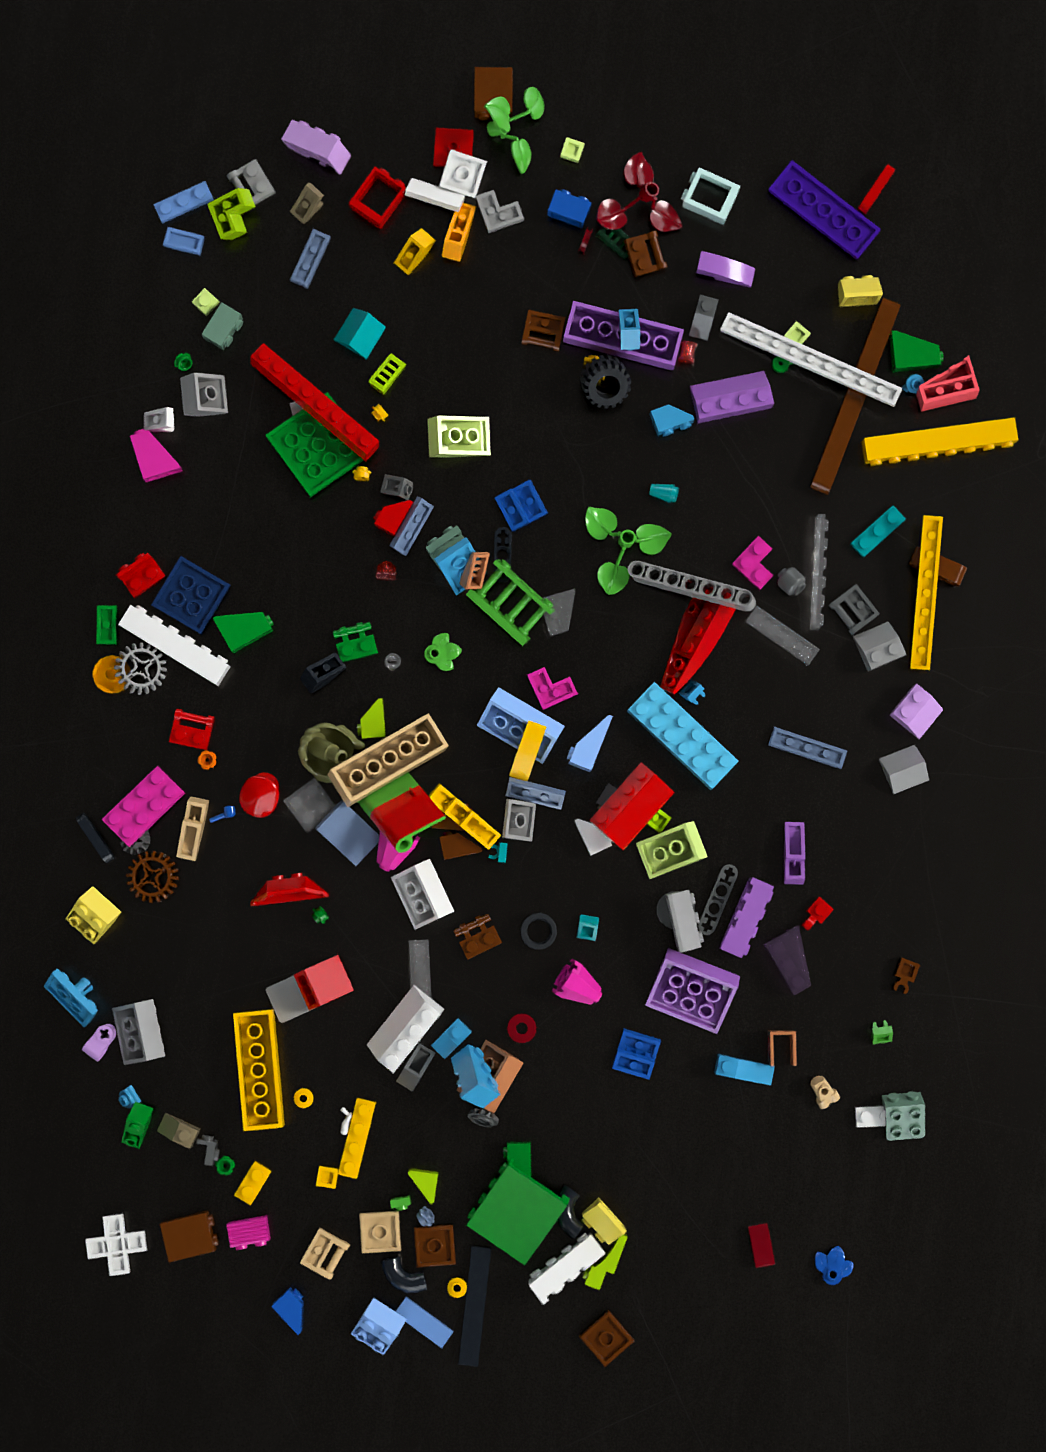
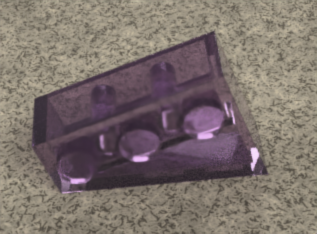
M799 925L793 926L763 944L792 995H796L811 986Z

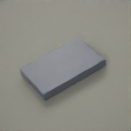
M343 800L315 827L355 866L379 843L380 835L350 807H347Z

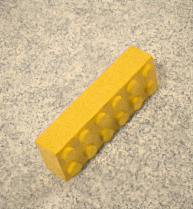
M274 1009L233 1013L243 1130L281 1128L285 1126Z

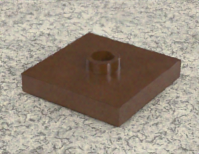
M453 1224L414 1227L417 1267L456 1264Z
M609 1310L579 1335L605 1367L634 1342L631 1335Z

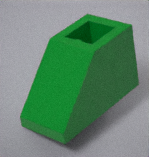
M138 1102L134 1103L126 1120L122 1143L140 1149L151 1120L153 1108Z

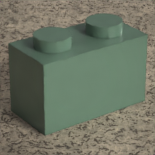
M221 302L204 329L202 336L205 340L224 350L226 346L228 347L231 344L234 332L241 328L243 317L239 312Z

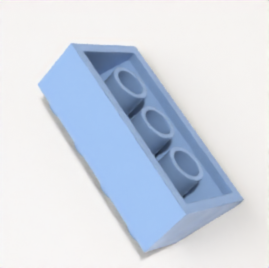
M499 687L490 699L477 724L478 727L516 749L519 748L528 720L546 726L535 759L541 764L544 763L565 727Z

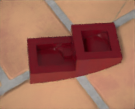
M768 1224L748 1226L755 1267L761 1268L775 1265Z

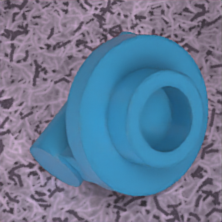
M910 375L902 389L905 392L917 393L918 387L924 383V380L920 375Z
M132 1085L119 1093V1102L123 1107L130 1109L135 1102H141Z

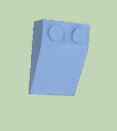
M608 715L582 738L575 748L571 746L567 759L570 760V765L591 772L613 716Z

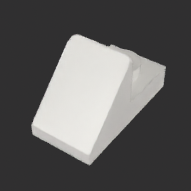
M165 407L145 412V431L173 432V408Z

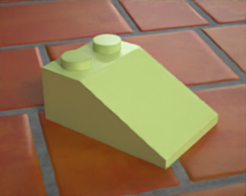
M435 416L429 418V457L489 456V417Z
M694 821L684 823L636 843L649 879L708 857Z

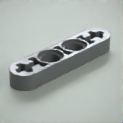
M729 864L721 868L699 920L700 923H698V930L702 931L704 935H710L715 931L734 886L738 871L733 865ZM732 868L734 876H730L727 882H731L730 886L724 882H719L720 878L725 880L726 874L724 870ZM719 885H723L727 889L726 895L722 897L716 893V888ZM716 903L719 905L720 909L717 914L709 912L710 904ZM705 914L710 917H716L715 922L711 919L709 923L712 929H707L706 932L703 931L704 927L701 926L702 923H706L708 918L704 917Z

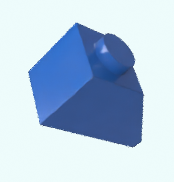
M290 1287L272 1304V1308L299 1335L303 1329L304 1301L302 1300V1294L297 1289L293 1290Z

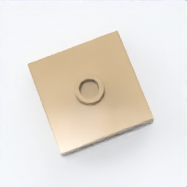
M399 1211L360 1213L362 1253L401 1251Z

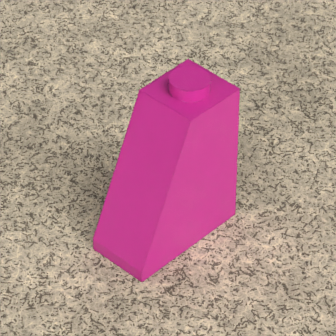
M137 430L134 432V435L130 436L145 482L182 471L181 466L149 430Z

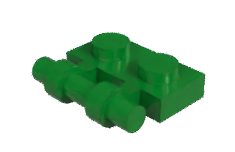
M359 622L355 626L347 628L344 626L340 627V630L333 631L334 638L342 637L343 642L336 644L339 658L343 663L378 654L374 635H365L366 630L372 629L370 622ZM359 633L360 638L349 640L348 635Z

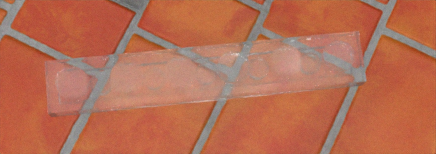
M818 514L815 517L810 630H819L824 622L821 607H824L825 603L822 588H825L826 577L823 576V569H826L827 559L823 557L824 550H827L828 542L827 539H824L825 531H828V520H825L826 514Z

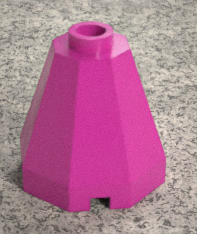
M380 831L377 853L379 867L385 871L395 870L417 846L420 837L414 838L412 836V847L406 852L399 853Z
M571 959L570 962L572 964L570 966L566 964L555 980L554 984L557 985V989L553 988L552 992L561 998L590 1005L594 1002L597 1003L602 996V988L582 964Z

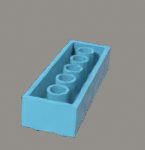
M655 682L627 710L636 721L710 790L738 762L728 750Z

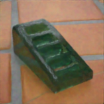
M602 226L595 235L625 260L628 257L627 250L623 252L621 249L625 246L624 240L630 237L621 229L611 230L606 235L605 232L608 229ZM616 233L617 237L612 241L610 238ZM622 238V243L617 246L616 243Z

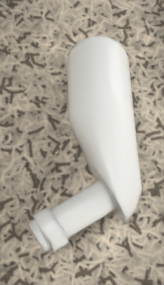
M342 1107L341 1112L347 1117L342 1122L340 1132L346 1135L352 1119V1112L349 1113Z

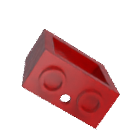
M374 167L350 200L349 206L350 209L379 229H382L404 198L406 187L401 180L391 178L385 169ZM376 179H379L398 192L382 216L361 203V200Z

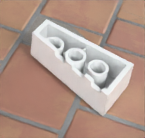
M591 1232L580 1235L576 1239L578 1241L572 1247L569 1244L561 1250L562 1254L559 1257L555 1258L554 1256L545 1263L546 1267L542 1270L538 1268L530 1274L529 1286L543 1305L548 1301L547 1296L549 1294H557L565 1286L564 1282L573 1281L578 1277L581 1269L586 1270L605 1254L604 1249Z

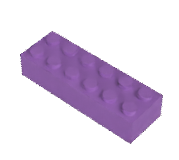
M573 301L563 342L673 371L684 329L639 318L640 349L631 351L621 350L619 312Z

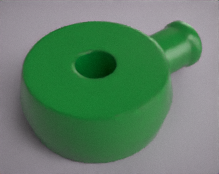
M778 356L772 360V368L777 373L787 371L789 365L794 364Z

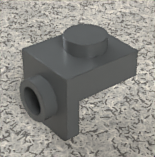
M202 1135V1138L196 1140L197 1144L207 1145L204 1165L212 1166L219 1159L218 1140H213V1136Z

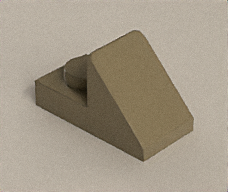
M308 183L290 212L305 224L322 207L323 202H321V199L324 195L311 183Z

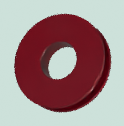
M588 227L579 249L582 252H585L592 233Z
M517 1014L508 1023V1034L514 1041L526 1043L535 1036L536 1023L527 1014ZM519 1023H525L528 1030L526 1033L520 1034L517 1032L516 1026Z

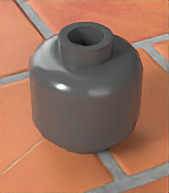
M784 568L778 574L777 585L789 596L798 595L804 590L806 578L796 568Z

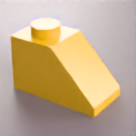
M421 228L409 237L394 263L409 275L428 254L436 240Z

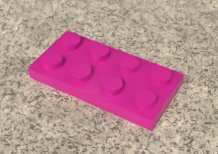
M157 766L102 821L130 847L185 793Z

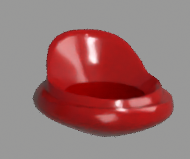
M266 772L248 778L242 786L239 795L242 809L247 814L256 818L270 815L275 810L279 800L278 780L274 775Z

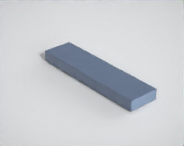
M777 727L773 728L768 746L838 769H842L847 750Z

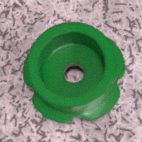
M178 354L174 361L175 367L182 371L190 369L192 366L190 354Z
M321 906L316 909L313 908L314 913L311 914L313 919L318 924L320 922L324 924L329 919L325 910Z
M222 1156L221 1159L216 1161L217 1172L221 1175L231 1174L235 1167L234 1161L229 1156Z

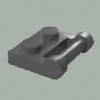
M857 584L829 604V607L836 611L850 629L851 635L879 615V612ZM844 601L860 621L857 625L841 607L840 603Z

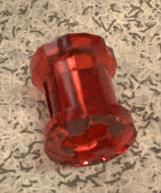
M682 341L680 344L682 346L681 355L678 357V361L685 364H694L693 356L697 343Z

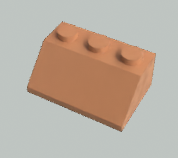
M485 1040L481 1051L484 1054L485 1063L491 1069L492 1078L498 1083L497 1088L500 1096L484 1107V1109L495 1113L523 1062ZM458 1087L457 1091L463 1092L462 1087Z

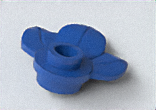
M839 1246L834 1247L828 1253V1256L821 1252H817L815 1255L816 1268L822 1272L823 1280L829 1285L838 1284L842 1277L850 1275L853 1270V1262L845 1261L844 1252ZM831 1271L835 1272V1278H831L829 1276V1273Z

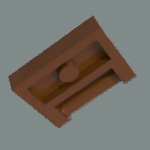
M657 231L624 240L634 277L667 268V263L663 260L657 240ZM647 240H650L657 263L653 266L645 243Z
M528 310L522 344L553 348V351L559 352L565 317ZM532 331L556 336L555 341L531 337L529 334Z

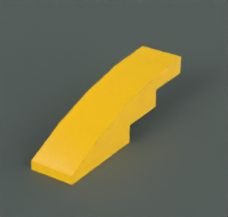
M438 784L429 795L442 812L488 850L501 836V834L441 784Z

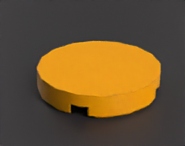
M114 655L98 660L92 672L96 686L103 692L110 694L121 692L126 684L125 682L122 684L118 683L122 679L121 676L115 677V674L120 672V670L114 669V666L120 665L115 660L116 658H122ZM125 662V673L128 674L131 668Z

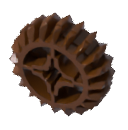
M146 851L144 853L145 858L141 854L137 855L140 860L139 862L135 859L132 860V863L136 865L135 867L128 866V869L133 872L132 874H126V877H132L131 881H127V885L134 884L130 891L137 890L136 898L142 894L141 901H145L149 897V903H153L155 897L157 902H161L160 895L167 899L166 892L174 893L170 887H177V884L172 882L173 880H179L178 876H173V873H177L178 869H171L176 863L171 862L168 864L171 857L167 856L163 859V852H160L157 857V852L152 851L150 857L149 852ZM158 861L163 864V867L154 870L147 862ZM143 866L145 876L138 882V872ZM167 871V883L162 887L161 876ZM150 872L158 873L155 876V882L153 880L147 881L151 876ZM152 884L158 892L149 893L141 887Z

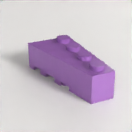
M753 877L748 879L719 949L740 958L743 955H747L750 949L748 943L751 937L754 938L758 930V927H756L759 920H762L766 910L764 908L767 902L769 903L771 900L774 886Z

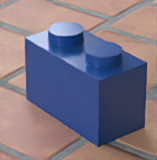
M555 190L548 209V216L583 228L591 208V202L583 196L575 197L567 190Z

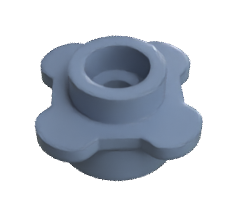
M425 1206L417 1213V1218L422 1226L428 1225L430 1227L435 1222L432 1211Z

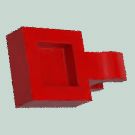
M818 897L806 910L810 916L804 921L802 926L809 930L816 921L822 924L834 909L821 897Z

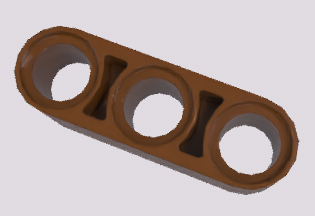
M918 546L909 562V565L917 570L920 557V547ZM940 555L938 579L954 586H960L967 568Z

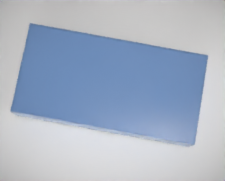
M167 227L163 246L200 256L205 237Z

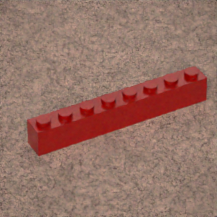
M264 343L251 355V365L364 461H367L378 449L379 440Z

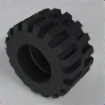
M601 355L597 360L595 358L591 359L592 362L586 363V369H582V376H580L581 387L587 399H589L591 404H596V407L599 408L602 405L604 408H608L609 405L615 407L618 402L621 404L623 397L627 398V392L631 390V379L624 364L621 361L619 362L616 357L612 359L610 355H607L606 358ZM605 376L615 377L611 385L604 388L596 387L601 378Z

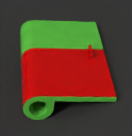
M409 773L404 774L357 802L399 853L406 852L412 847L413 835L446 818Z

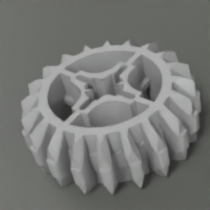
M133 643L132 650L128 646L125 647L127 654L122 651L119 653L123 659L116 658L115 662L120 664L114 666L115 670H120V672L115 674V677H122L118 683H126L123 687L124 690L131 686L130 693H133L136 688L138 689V695H141L142 689L148 694V687L155 691L156 686L154 683L158 686L162 684L158 678L165 679V675L160 672H166L167 668L161 667L166 661H159L163 655L162 653L157 656L155 655L158 650L157 648H154L151 652L149 651L150 644L146 646V649H143V643H140L139 649H137L136 644ZM135 654H144L151 659L141 661ZM130 658L133 670L126 674L125 662ZM138 664H140V666L146 665V667L143 670L144 673H141V671L139 673L135 672V670L138 667ZM155 664L156 674L154 679L151 680L148 668ZM135 676H139L143 679V681L145 680L146 683L138 684L131 681L130 679Z

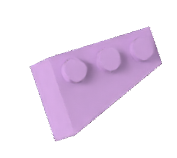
M291 120L281 139L288 148L307 158L313 157L320 160L319 164L324 167L326 163L331 165L335 172L340 175L351 156L337 135L333 133L328 135L318 127L311 128L303 121Z

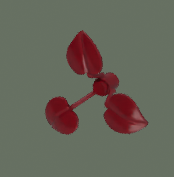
M642 152L637 153L626 163L623 173L628 184H637L638 188H642L639 196L622 209L616 200H604L598 207L596 218L598 223L606 229H620L627 222L624 211L639 200L644 202L652 200L651 209L653 211L649 216L652 226L661 232L680 229L682 227L680 218L669 203L658 201L655 205L656 196L659 194V187L656 183L652 182L654 178L653 170L645 160Z

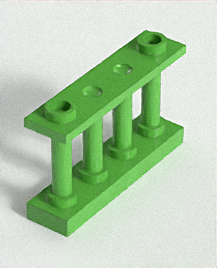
M498 559L493 563L498 568L483 584L482 589H470L466 595L523 646L531 639L528 636V631L545 612L549 614L554 613V605L547 598L543 599L519 578L510 569L509 563L503 559L502 561ZM504 573L512 581L495 601L490 602L485 598L486 592ZM519 586L526 594L509 614L506 613L504 615L499 610L500 605ZM533 599L540 607L523 627L516 626L513 623L515 621L514 618Z

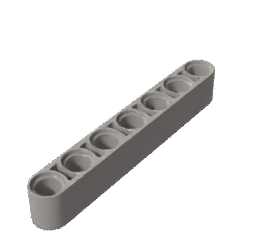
M633 561L628 566L629 575L638 583L742 611H751L756 605L754 596L746 589L641 561ZM637 569H642L640 574L634 575ZM660 573L657 579L652 580L654 574ZM678 578L675 584H670L671 579ZM690 583H696L693 589H687ZM708 588H714L712 593L705 594ZM728 592L732 593L730 598H723L724 594ZM745 597H749V598H750V600H749L748 603H746V604H742V603H741L743 598H745Z

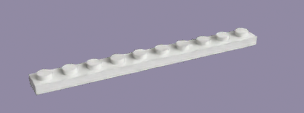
M728 313L720 329L723 333L892 407L895 406L902 391L901 387L734 314Z

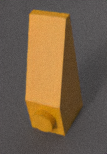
M463 203L459 212L454 211L444 240L442 257L461 261L476 206Z

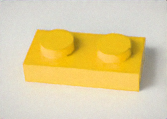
M254 1161L234 1196L252 1205L270 1175L271 1170Z

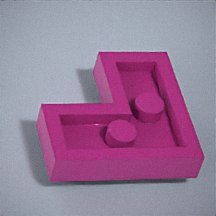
M758 536L732 563L759 590L773 577L760 563L772 548Z
M545 667L527 675L543 710L578 695L570 677L552 684Z

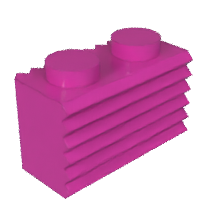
M267 1215L227 1223L230 1247H236V1250L248 1248L247 1245L255 1243L256 1247L267 1244L266 1241L271 1239Z

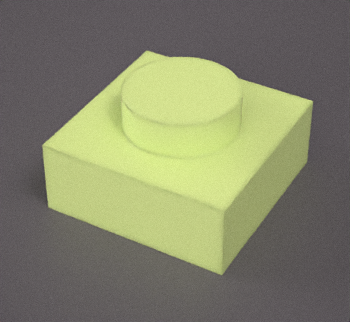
M566 137L561 158L579 163L584 143Z
M204 288L192 303L207 316L219 304V301Z
M796 321L784 337L803 344L811 333Z

